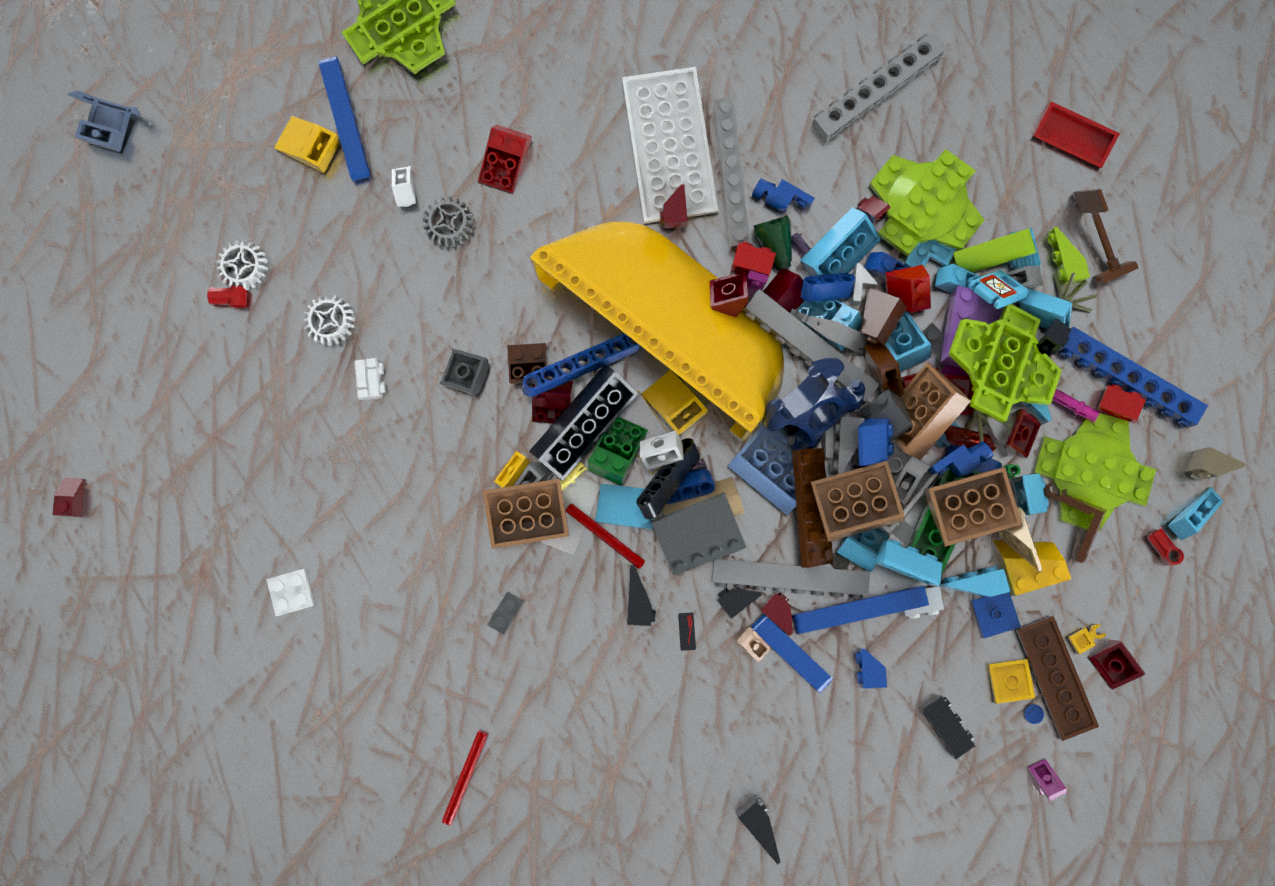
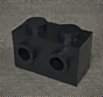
M1055 319L1037 336L1038 344L1036 345L1038 351L1041 354L1045 353L1048 357L1052 354L1055 355L1060 347L1063 348L1070 338L1067 336L1071 329L1063 322Z

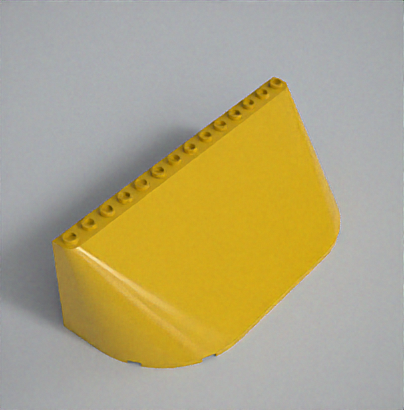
M608 222L592 226L539 247L530 257L536 277L550 290H553L559 282L729 415L736 421L729 431L741 441L745 442L762 421L769 400L772 401L778 397L784 376V356L781 344L775 340V335L770 331L767 333L762 330L760 323L756 320L748 319L744 315L745 312L741 310L736 318L712 310L710 280L718 278L659 232L631 222Z

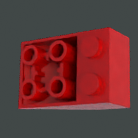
M500 125L491 127L478 182L514 193L528 154L532 136Z

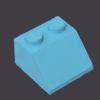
M1040 473L1023 475L1012 479L1017 507H1020L1026 515L1048 512L1049 502L1047 497L1044 496L1043 491L1045 482Z
M878 528L844 537L837 553L871 572L877 565L875 560L882 542L888 541L890 537Z

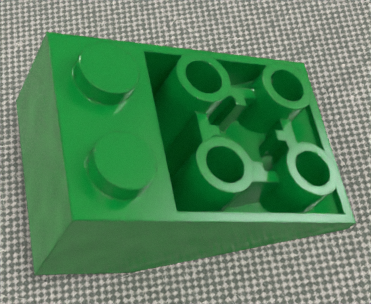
M618 417L601 436L588 460V471L623 486L639 453L640 441L645 439L648 429Z

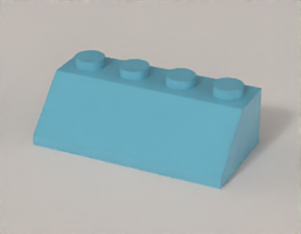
M852 207L800 261L811 276L849 273L881 240V237L877 235L878 232L867 214Z

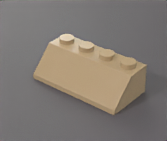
M733 477L714 482L715 490L708 495L666 504L662 511L663 515H666L723 492L726 494L734 516L744 514V509Z

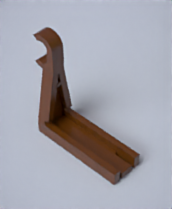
M1050 482L1045 487V493L1048 497L1089 515L1094 513L1092 522L1075 559L1080 563H1084L1107 510L1067 495V489L1062 490L1061 495L1054 494L1050 491L1052 486Z

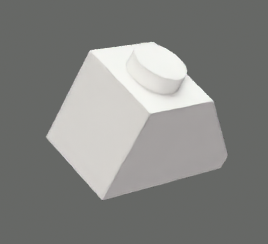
M410 166L392 169V190L397 207H409L412 204H416V193Z

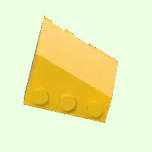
M992 540L1000 568L1005 571L1011 596H1017L1071 580L1066 561L1054 542H1033L1042 567V571L1039 572L1003 540Z

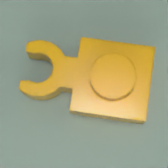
M1100 624L1092 625L1089 631L1087 628H1082L1067 637L1078 655L1096 645L1094 639H1102L1106 636L1105 633L1096 634V629L1101 626Z

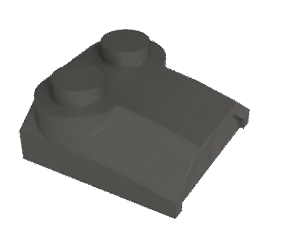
M452 348V353L440 384L470 395L478 394L482 389L489 369L488 359Z

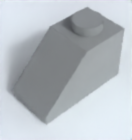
M1025 266L1006 273L1027 289L1043 285L1039 266Z
M914 456L904 466L895 482L900 502L904 505L907 504L930 467Z
M540 461L527 465L514 486L547 481L553 473Z

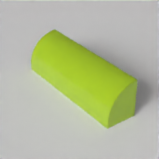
M1028 228L953 252L957 266L974 273L1035 254L1036 249L1030 229Z

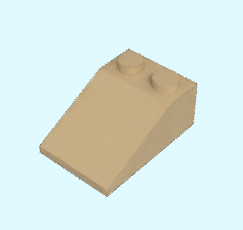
M1017 507L1022 525L998 531L999 537L1040 572L1042 567L1029 531L1030 526L1024 517L1026 514L1020 507Z

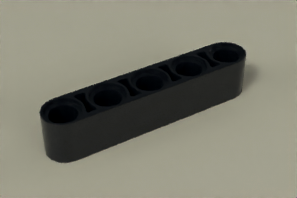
M685 438L681 440L683 443L684 459L661 466L637 498L636 504L645 519L657 517L699 460L700 452L693 439Z

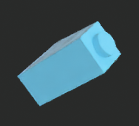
M1028 288L1029 291L1026 298L1018 301L1020 309L1041 320L1039 324L1041 328L1045 329L1055 319L1063 322L1068 328L1070 327L1072 302Z

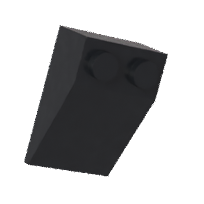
M630 565L627 625L651 626V622H655L656 610H652L651 602L635 566Z
M752 796L735 812L738 819L778 865L781 861L770 818L767 814L769 809L760 798L756 800Z

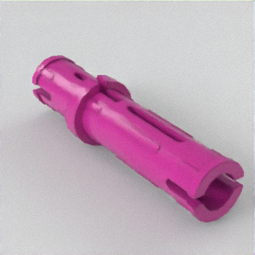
M1058 389L1055 390L1052 400L1075 412L1074 414L1077 416L1079 414L1092 423L1096 421L1100 412L1087 406L1084 401L1080 402Z

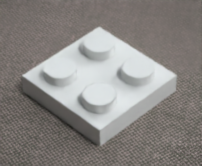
M306 569L266 579L276 617L315 606Z

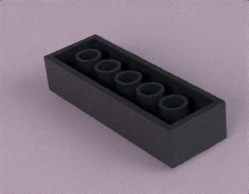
M604 364L529 452L563 481L639 393L615 370Z

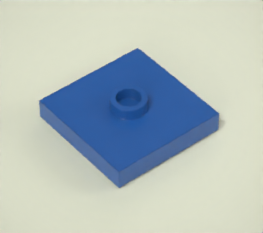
M1010 592L971 601L982 638H988L1021 627Z

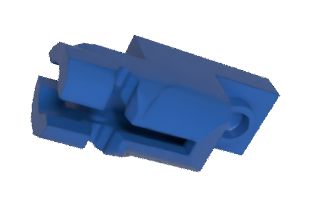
M761 178L752 192V195L758 199L766 196V204L783 212H786L792 200L795 201L797 206L809 209L815 199L783 179L778 187H776V184Z
M983 441L970 448H966L963 444L931 466L928 471L931 475L936 473L941 475L948 469H951L956 477L967 476L980 467L981 462L988 461L994 454Z

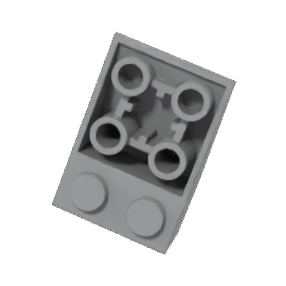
M842 417L834 424V460L830 463V473H833V476L843 473L858 448V426L864 421V418Z

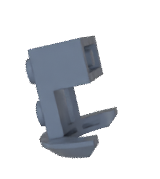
M81 91L69 92V96L92 105L88 121L80 119L75 138L89 144L120 152L130 116L141 118L138 108L112 103Z

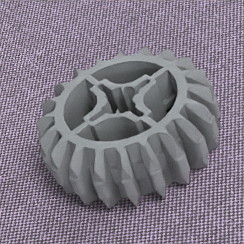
M451 196L448 197L447 201H445L444 197H441L440 203L434 200V207L428 205L431 211L424 212L427 217L423 218V222L426 223L423 228L428 230L426 232L427 237H431L432 242L437 241L438 246H441L444 242V246L447 248L449 243L456 247V241L462 244L461 238L468 239L469 237L466 232L472 233L470 227L474 226V222L471 221L474 218L473 214H469L471 209L466 207L464 201L460 203L459 198L453 201ZM445 209H454L458 212L447 213ZM440 213L441 218L436 223L437 225L434 226V220L436 216ZM444 216H446L447 219H450L453 228H451L450 225H447ZM463 218L462 226L457 231L456 225L458 222H460V219ZM450 231L452 235H442L438 232Z

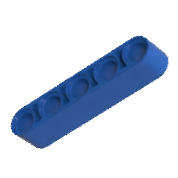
M764 613L751 626L780 657L820 694L832 682L833 678Z

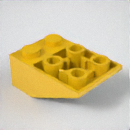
M291 116L274 149L324 173L340 145V139L336 133L320 125Z
M671 370L641 393L672 431H677L679 436L708 412L700 400Z

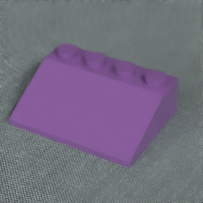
M957 285L950 294L940 364L963 369L948 355L960 321L962 319H969L990 324L1000 319L1004 307L996 309L994 303L989 304L977 295L974 290Z

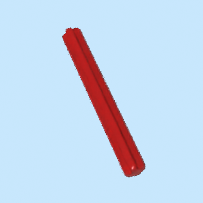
M569 504L566 508V512L638 569L644 565V559L575 505Z
M478 731L443 816L442 823L446 825H452L486 741L487 734L483 731Z

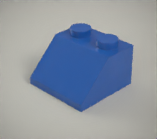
M867 418L858 426L859 466L888 461L891 455L894 454V444H891L893 425L890 424V419Z

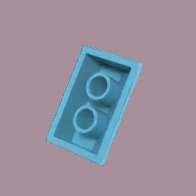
M893 539L882 542L875 560L876 564L928 585H940L942 563L937 561V557L930 554L923 556L919 554L918 549L910 546L906 549L900 546V542Z

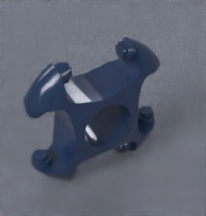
M824 358L811 362L812 365L807 370L809 376L796 389L783 399L778 397L772 401L769 400L764 416V425L768 430L774 432L786 425L799 427L798 431L787 439V445L792 450L818 447V443L823 438L822 435L846 413L860 409L865 396V385L861 380L854 379L843 389L834 386L836 379L844 370V364L840 359Z

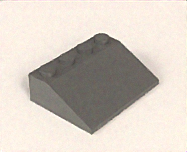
M725 492L651 520L673 575L746 548Z

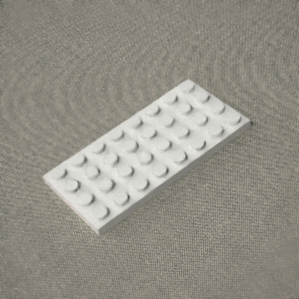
M696 67L622 77L644 224L660 221V211H663V204L681 184L685 186L687 217L718 213Z

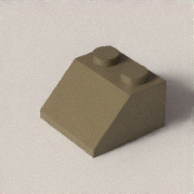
M1207 447L1193 452L1185 472L1190 473L1192 478L1202 481V479L1218 477L1243 468L1246 463L1211 447Z

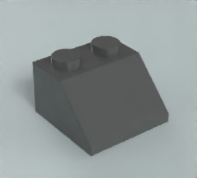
M889 389L858 411L860 417L864 418V420L867 418L890 419V424L893 425L891 442L913 427L902 398Z

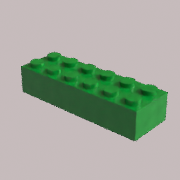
M948 469L938 476L934 486L981 472L974 470L967 476L956 477L952 470ZM927 502L908 546L918 549L919 554L923 556L930 554L937 557V561L942 563V576L955 544L944 546Z

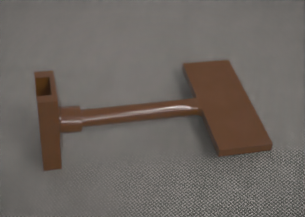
M1093 189L1073 192L1080 212L1092 214L1108 260L1106 263L1109 270L1095 275L1096 283L1102 282L1105 284L1139 269L1136 261H1127L1120 264L1118 258L1114 256L1099 215L1101 212L1109 211L1102 190Z

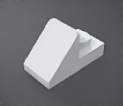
M857 263L853 273L855 283L851 296V305H859L861 300H864L865 289H862V287L876 288L878 285L867 270Z

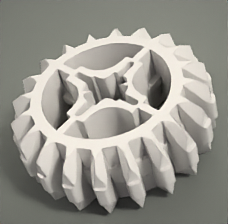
M235 240V246L228 243V249L222 248L224 254H218L221 260L215 261L219 265L216 268V271L220 273L218 275L219 279L223 280V284L229 285V288L231 286H236V288L237 286H243L247 291H249V285L252 288H256L255 282L261 284L262 281L259 278L266 277L263 271L268 270V267L265 266L268 263V260L264 258L266 254L263 251L260 252L261 248L255 246L253 242L248 244L246 240H243L242 243ZM248 253L253 254L255 264L249 262ZM245 263L246 265L241 269L238 267L240 264ZM229 267L235 269L236 279L231 277Z
M326 294L324 300L322 296H319V302L312 300L314 306H307L310 312H304V315L308 317L303 320L304 324H308L304 329L309 331L308 336L310 338L314 337L313 341L316 343L320 341L321 345H325L327 342L329 346H332L334 340L338 345L340 344L339 338L345 341L346 337L344 335L346 333L351 335L348 329L354 328V325L350 323L355 321V318L351 316L354 311L349 309L350 304L345 303L343 298L338 300V297L334 295L331 299L330 295ZM334 306L333 308H330L327 312L321 311L326 307ZM340 310L343 314L342 325L338 323V316L340 315ZM316 316L320 318V328L318 330L315 325ZM323 316L326 318L329 317L336 324H333L332 322H327L326 319L323 318ZM332 328L338 329L332 334H325V332L328 333Z

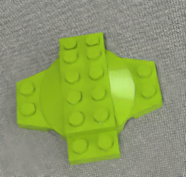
M357 0L360 8L357 22L341 32L362 64H365L377 55L379 57H390L413 74H416L445 55L438 27L442 18L441 14L456 5L455 0Z
M946 149L934 162L921 164L892 155L869 184L878 198L891 207L887 212L888 221L877 235L907 257L919 243H927V241L936 240L939 244L962 250L985 221L969 200L965 185L976 170Z
M1009 304L1003 308L1000 319L993 323L987 324L986 322L962 319L960 321L948 355L969 374L973 385L972 391H974L970 403L971 407L1003 423L1007 421L1012 405L1018 402L1040 405L1051 404L1062 370L1045 353L1041 354L1038 351L1036 345L1038 340L1035 336L1041 321L1039 318Z
M1102 413L1099 414L1094 423L1085 418L1076 430L1075 435L1063 441L1043 436L1033 474L1040 473V476L1050 478L1054 486L1056 485L1060 495L1062 490L1067 489V495L1106 509L1107 512L1099 531L1114 509L1125 502L1147 506L1156 469L1137 462L1134 454L1131 452L1129 422ZM1058 501L1060 521L1089 529L1094 513L1089 515Z

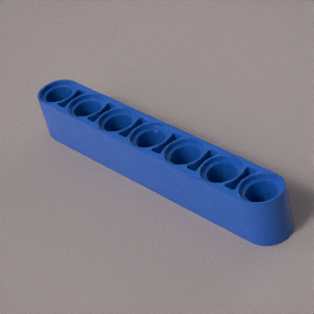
M334 56L319 60L320 71L351 180L357 181L371 177L338 57Z
M623 333L526 375L523 380L522 392L528 397H534L599 369L604 364L608 365L636 353L641 346L630 342L631 338ZM613 347H619L621 350H614ZM596 354H602L604 358H599ZM579 361H584L587 365H581ZM567 368L570 372L565 373L561 369ZM548 375L551 376L553 379L547 380L544 377ZM533 383L536 387L530 388L527 384Z
M919 586L792 615L796 634H802L928 606L929 601L925 586Z

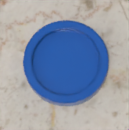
M1030 704L1024 709V718L1031 724H1038L1044 718V711L1039 705Z

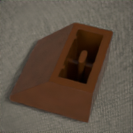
M546 343L507 345L509 384L523 383L526 375L548 366Z

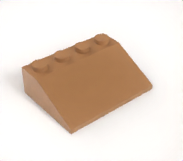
M928 362L903 390L904 394L899 396L903 400L913 427L895 439L905 453L919 460L925 456L971 402L959 388Z
M888 461L811 482L827 542L904 521L905 515Z
M1005 467L924 489L929 509L944 546L1022 525Z
M560 478L482 491L491 548L569 537V527Z

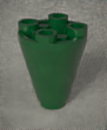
M788 215L753 225L754 233L762 247L770 248L772 252L776 253L773 266H776L777 270L790 267V262L792 261L791 220Z

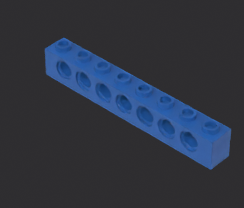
M1076 327L1070 328L1071 332L1067 336L1070 338L1063 348L1060 347L1059 349L1061 355L1069 359L1073 358L1078 361L1077 364L1081 367L1090 368L1095 371L1094 374L1096 376L1107 378L1111 381L1112 385L1120 386L1127 390L1128 393L1136 392L1141 394V398L1146 399L1145 404L1147 406L1156 407L1161 410V414L1169 418L1173 417L1183 427H1193L1199 423L1208 407L1207 404ZM1078 345L1084 348V353L1078 351ZM1095 355H1098L1100 357V363H1097L1095 361ZM1111 365L1117 367V373L1111 370ZM1129 374L1134 378L1133 383L1128 380ZM1145 384L1149 385L1150 393L1146 392ZM1162 394L1167 397L1166 403L1161 398ZM1179 404L1184 407L1183 413L1179 411Z

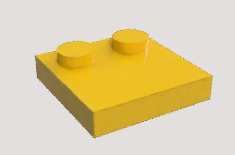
M1028 659L987 665L995 704L1035 699Z

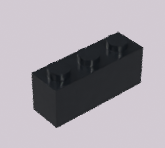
M936 695L920 706L919 709L951 757L958 759L975 747L972 742L975 739L969 730L965 731L962 727L963 721L957 713L954 714L950 709L952 707L950 701L946 697L943 698L940 695Z

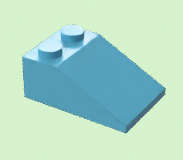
M904 311L885 344L898 362L900 372L931 358L930 342L909 312Z
M601 484L595 522L652 530L651 520L653 519H645L636 504L637 498L644 489Z

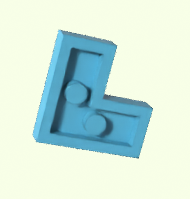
M936 240L919 243L904 264L908 267L918 265L925 267L930 258L945 267L950 262L956 249L939 244Z

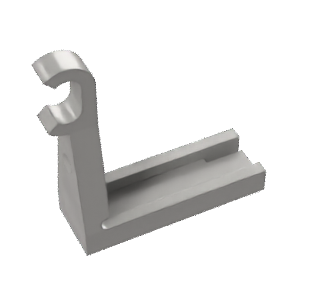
M792 309L790 314L798 320L807 323L829 340L863 355L864 351L860 350L859 347L864 349L863 346L868 344L863 341V339L866 340L864 334L840 322L808 316Z

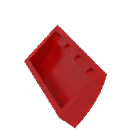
M1051 101L1048 103L1033 137L1102 168L1120 133Z

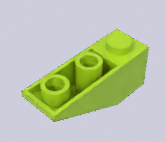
M1053 227L1048 232V242L1053 248V261L1057 263L1058 280L1061 281L1062 286L1067 285L1073 272L1075 273L1073 283L1087 280L1090 274L1085 257L1058 227Z

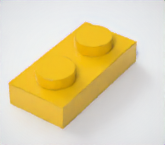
M516 451L494 482L501 487L514 486L531 460Z

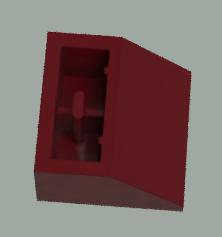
M573 381L566 382L532 397V422L554 423L572 402Z

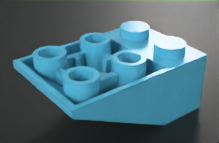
M836 299L814 302L804 300L797 310L808 316L840 322L856 331L863 324L859 311ZM802 322L829 345L843 352L844 346L829 340L807 323Z
M997 566L980 569L981 573H978V571L962 573V578H959V576L943 578L944 582L939 585L940 587L983 597H992L1010 592L1004 569H997Z

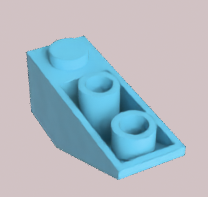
M951 264L938 269L935 287L951 293L957 285L968 288L972 280L981 276Z

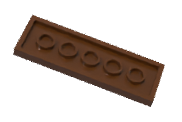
M824 448L792 451L801 565L802 568L832 564V541L827 542L811 485L812 481L827 478Z
M1054 616L1016 629L1060 740L1065 741L1098 728V722Z

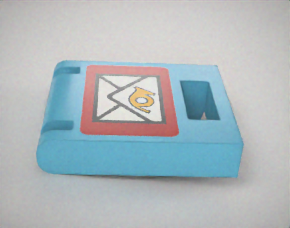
M1002 270L972 280L968 288L974 290L977 295L989 304L994 303L996 309L1026 298L1029 291Z

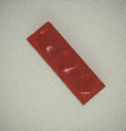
M950 425L944 432L947 441L952 445L962 446L964 444L966 448H970L980 443L978 431ZM983 433L984 443L994 452L996 446L990 435Z

